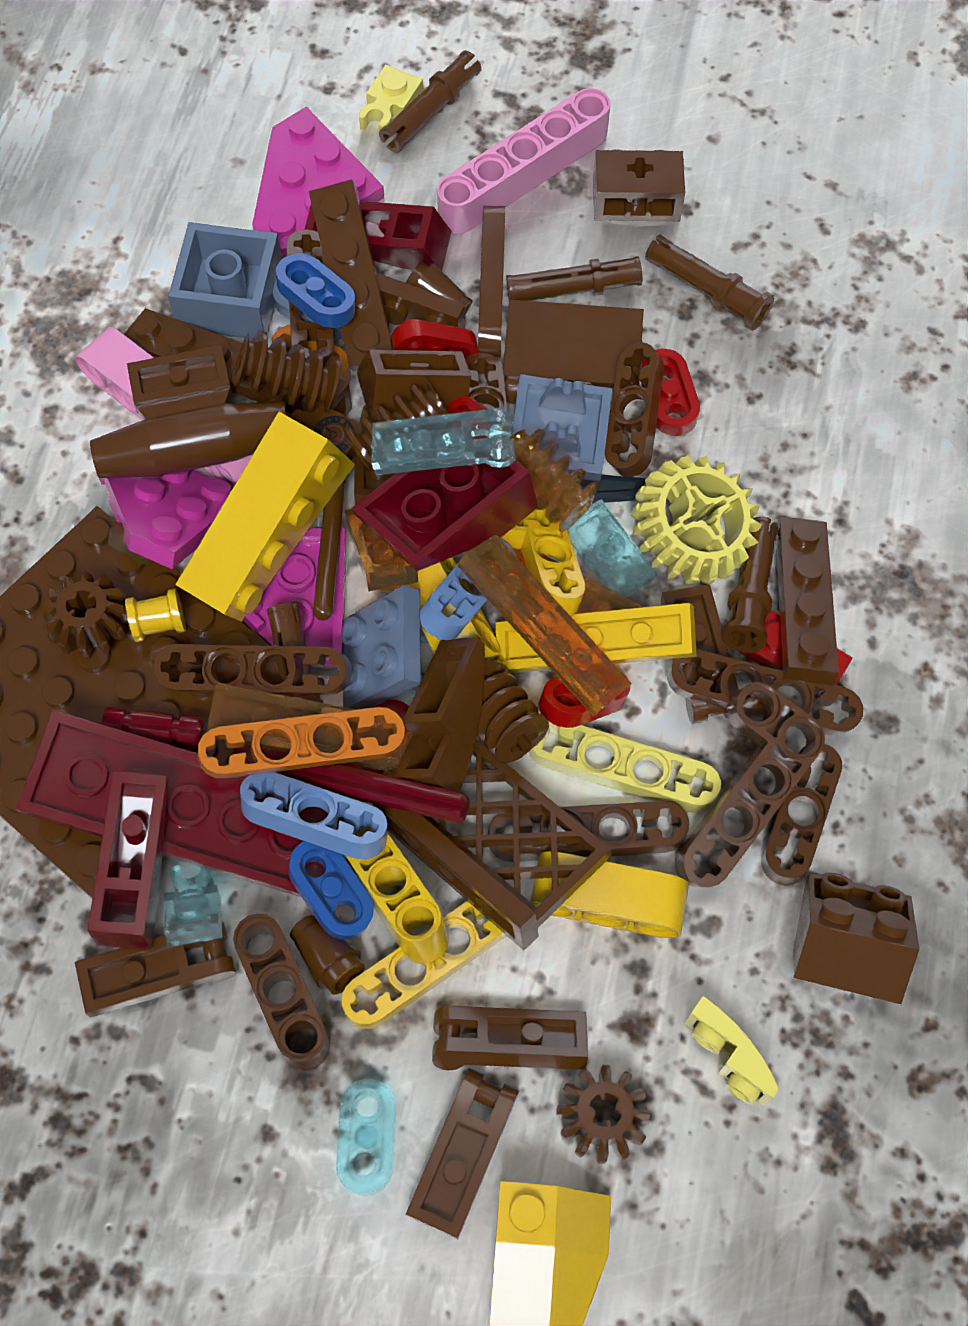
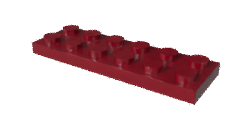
M52 710L16 806L18 813L102 838L113 771L167 776L168 790L162 856L301 897L289 878L288 865L292 852L303 840L252 823L243 815L240 787L244 779L249 775L232 778H214L206 774L200 767L197 753ZM218 760L219 766L228 765L227 762ZM266 793L262 799L256 798V801L263 803L267 797L274 798V795ZM315 806L307 807L299 813V817L308 823L321 822L328 816L324 809ZM283 807V812H289V807L288 809ZM338 817L336 830L339 828V821L344 822V818ZM309 862L305 866L306 873L311 877L316 878L324 874V868L318 862Z

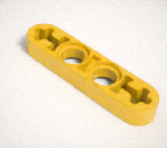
M468 901L464 902L444 916L443 921L446 930L459 928L468 934L470 938L468 948L459 955H451L445 952L438 960L424 964L426 967L424 979L419 984L407 986L402 984L395 975L398 964L408 958L399 947L354 978L345 987L342 994V1008L347 1020L353 1026L361 1029H373L382 1025L507 936L492 922L487 921L482 925V932L487 936L479 939L475 925L466 916L472 913L476 923L485 916ZM432 926L428 927L427 929L419 933L417 936L426 934L432 928ZM384 973L387 974L391 988L400 997L395 1001H391L390 994L387 991L375 1001L377 1011L374 1014L369 1015L364 1009L355 1013L352 1010L358 1004L355 995L362 990L368 996L374 995L383 988L382 982L378 977Z

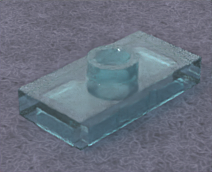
M602 499L565 521L573 547L616 604L655 580L657 572L654 568H651V564L639 552V548Z

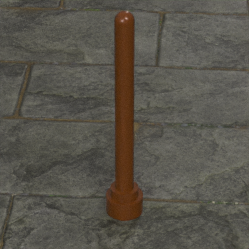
M346 478L323 509L313 614L321 621L328 620L333 614Z

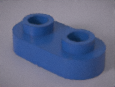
M297 253L286 256L278 263L276 278L279 292L314 322L324 327L333 328L343 326L352 320L355 315V293L353 289L319 260L308 254Z
M306 841L300 843L292 852L288 865V874L292 884L326 933L341 940L358 937L367 929L373 917L374 906L371 896L342 854ZM309 862H318L323 866L324 874L316 878L311 877L306 873L305 866ZM348 905L354 911V918L347 922L339 920L335 914L336 907Z

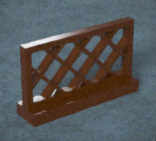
M476 739L472 753L476 757V770L467 771L463 782L476 783V802L470 803L467 815H476V835L453 836L446 830V820L439 819L438 823L429 816L374 803L372 805L381 810L385 815L387 831L524 951L539 937L538 928L611 857V848L508 764L496 761V757L487 747ZM483 764L490 770H483ZM505 781L513 788V801L483 802V782ZM520 794L527 800H520ZM543 812L550 818L551 832L520 833V813ZM513 813V834L483 835V814ZM557 825L565 831L557 832ZM580 843L591 852L580 865H558L557 844ZM551 844L552 866L521 867L520 846ZM513 846L514 867L490 868L483 862V847ZM468 848H476V855ZM552 878V892L537 907L521 894V879ZM558 878H566V879L559 885ZM505 880H514V888Z

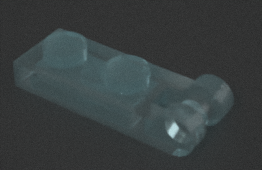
M488 409L372 423L371 464L376 475L482 463L501 468L509 466L515 460V444L509 439V436L514 432V416L506 409ZM487 435L489 438L475 439V436Z

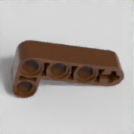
M755 682L741 688L730 697L727 704L729 722L736 730L755 743L757 748L678 851L675 858L677 874L688 881L692 887H713L719 885L727 878L821 753L824 746L825 734L817 720L767 683ZM747 695H754L764 703L765 715L761 721H754L745 714L743 701ZM789 727L800 729L806 738V746L801 754L791 751L786 745L785 733ZM759 767H765L774 774L776 783L770 795L760 793L755 787L754 774ZM729 808L739 810L745 820L743 832L737 837L729 835L722 825V817ZM707 834H709L713 840L708 839L706 837ZM716 842L729 847L728 852L726 849H715L709 857L707 864L712 868L711 873H698L697 875L694 873L698 865L692 859L694 854L708 853Z

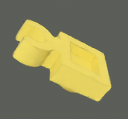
M385 64L366 93L367 105L359 112L360 129L365 130L370 122L379 121L378 127L380 131L392 121L391 118L393 116L396 117L423 91V79Z

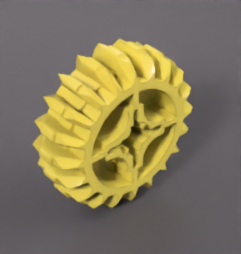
M689 455L681 457L676 463L672 460L667 461L659 468V471H653L645 479V486H642L636 493L635 499L638 501V504L632 509L631 517L640 522L633 528L632 535L645 537L646 541L640 546L639 552H653L656 557L652 561L651 568H658L663 563L668 566L667 579H674L681 572L685 585L693 584L698 579L701 580L703 585L713 583L717 580V577L720 580L726 579L734 573L736 568L740 569L741 564L749 558L745 548L749 549L750 546L758 544V541L750 533L758 531L762 524L752 519L758 514L760 506L747 502V498L751 496L753 488L741 490L737 485L741 473L733 474L730 477L724 474L725 462L717 463L711 468L707 455L699 457L695 462L692 461ZM667 498L671 503V505L668 508L671 511L673 517V521L670 526L667 521L665 510ZM705 516H708V518H706L704 521H703V520H700V521L696 522V521L694 520V519L699 520V519H701V518H703V517H705ZM721 516L723 517L726 529L725 541L722 538L725 533L720 524ZM688 520H694L687 525L684 524Z

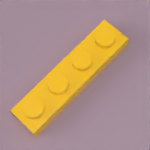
M690 603L573 614L566 617L553 616L495 622L496 639L501 648V653L496 657V660H500L506 665L508 673L697 657L694 606Z

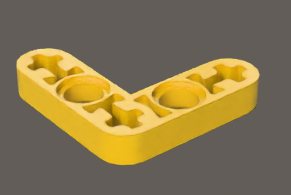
M537 503L538 508L501 537V539L506 541L513 549H521L538 605L545 612L554 616H571L580 607L585 593V582L561 513L549 505ZM540 555L552 556L558 559L560 563L550 562L543 559ZM555 582H559L558 587L554 586Z

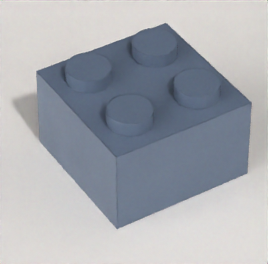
M188 222L168 295L174 319L221 335L245 338L247 333H249V338L252 339L258 331L262 330L268 333L275 304L273 289L277 280L276 267L282 260L278 233Z

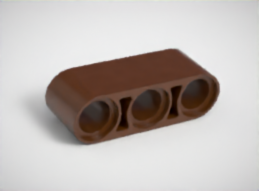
M265 914L249 915L241 920L235 928L233 936L235 950L276 1045L289 1065L298 1070L307 1071L315 1069L325 1061L329 1054L330 1041L326 1029L275 919ZM265 933L274 937L273 945L267 952L257 955L247 951L249 942L256 935ZM290 981L296 985L295 993L287 1002L278 1004L268 1000L269 991L277 982ZM310 1029L318 1034L317 1043L309 1052L299 1054L290 1050V1039L297 1031Z

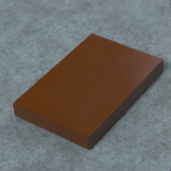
M509 299L503 362L504 381L508 376L520 377V374L548 379L561 378L568 380V382L586 381L591 382L593 386L612 388L613 392L617 361L621 352L633 343L642 342L644 309ZM641 364L639 367L632 368L638 376V379L640 375Z

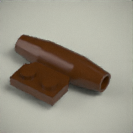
M221 345L127 363L134 405L137 413L144 420L90 440L91 455L99 479L160 477L237 461L254 454L278 412L286 415L283 401L228 403L232 391Z

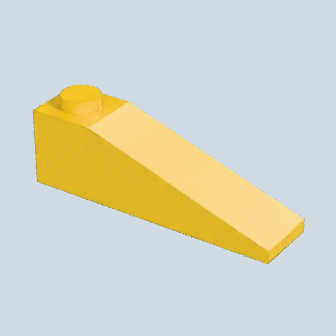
M500 1181L489 1326H583L609 1256L611 1196L555 1185Z

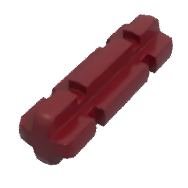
M107 707L103 712L101 721L102 725L162 743L172 744L174 740H177V742H180V745L198 746L204 734V722L197 716L181 715L180 719H177L171 713L136 709L129 713L126 711V708Z

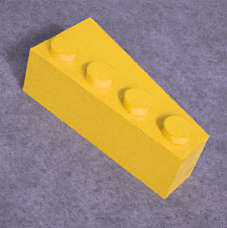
M278 412L176 585L221 613L241 622L246 615L253 612L258 606L265 588L355 464L330 440Z

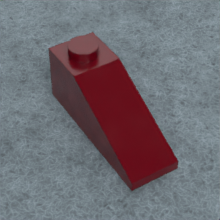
M360 201L374 261L413 270L423 261L429 266L435 264L442 271L452 231L434 206ZM311 205L304 230L318 232Z
M113 771L87 929L97 946L151 950L160 890L168 790L167 776Z

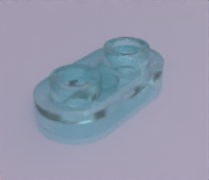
M362 1079L353 1083L346 1089L340 1102L336 1171L343 1186L358 1196H371L379 1193L387 1186L393 1174L396 1103L390 1089L378 1080ZM367 1097L373 1098L378 1102L377 1111L370 1117L361 1116L357 1112L359 1102ZM364 1154L372 1156L375 1160L372 1172L367 1175L357 1174L354 1171L355 1160Z

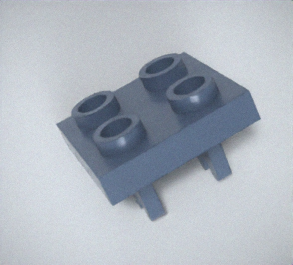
M520 374L508 454L529 471L600 481L603 471L612 388L586 385L581 381L567 382L561 378L554 380Z
M403 585L344 619L342 629L344 655L349 659L353 673L351 682L343 690V710L351 711L372 708L401 693L415 695L425 674L421 672L420 642L429 643L420 626V590Z

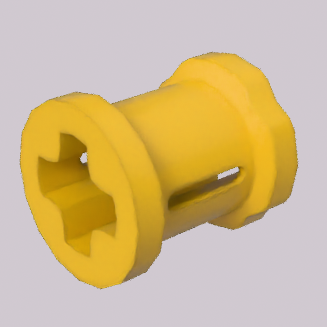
M176 588L168 589L167 595L141 601H136L134 597L125 599L127 618L136 643L144 641L146 635L175 629L177 633L186 632L183 609Z

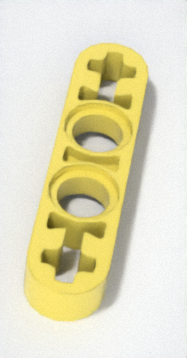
M549 722V729L542 740H546L549 733L558 735V744L561 746H555L552 752H546L543 750V741H541L529 751L533 761L544 768L651 801L674 802L687 812L700 813L707 811L714 805L721 790V779L718 772L704 762L583 725L565 728L558 727ZM574 739L581 741L578 745L576 761L569 760ZM595 746L605 747L612 753L613 762L607 768L595 769L586 762L584 756L586 751ZM651 761L661 769L662 777L656 783L644 784L635 777L633 768L639 762ZM675 769L679 771L675 781L679 782H675L673 791L665 788L669 783L671 770ZM694 777L704 780L703 788L708 790L702 791L699 798L691 796V788L686 785L691 784Z

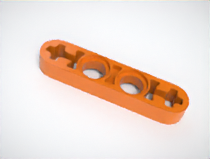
M383 707L220 726L210 729L202 736L198 744L197 759L204 772L214 778H232L378 759L389 756L397 750L404 738L405 727L402 719L395 711ZM375 720H381L383 728H392L393 734L388 736L385 746L378 745L376 737L360 738L357 742L360 750H351L353 733L348 722L357 723L355 733L371 730ZM324 725L337 728L343 738L341 748L333 753H324L318 750L313 742V733L316 729ZM271 732H279L285 735L290 743L289 754L280 760H271L265 757L260 749V741L263 736ZM252 735L251 754L255 762L253 764H245L246 753L231 755L226 766H219L218 760L215 757H207L206 752L214 749L216 740H225L227 748L244 747L245 741L242 736Z

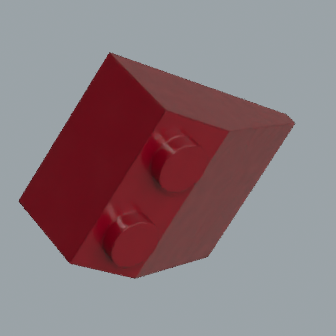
M464 418L351 509L353 514L415 571H419L503 537L537 509L538 504L530 471Z

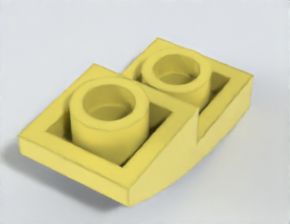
M702 996L685 1022L688 1027L693 1029L691 1033L692 1038L702 1047L715 1054L722 1050L729 1055V1058L718 1073L728 1080L725 1087L729 1092L749 1105H753L757 1101L765 1106L779 1090L768 1065L740 1027L718 1006L705 996Z

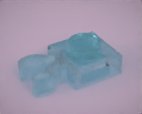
M180 865L173 866L170 876L175 892L164 893V934L168 947L222 938L221 898L218 886L214 885L211 870L200 867L201 870L198 875L192 878H184Z

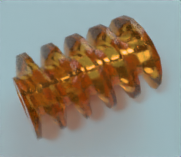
M542 428L530 435L525 430H520L508 438L501 448L530 471L538 504L537 510L546 509V519L550 523L560 522L559 531L563 533L581 519L590 508L600 484L595 481L583 488L580 485L586 475V471L583 468L569 475L567 470L573 460L572 457L566 455L555 461L553 458L559 448V444L551 442L542 448L540 444L546 435Z

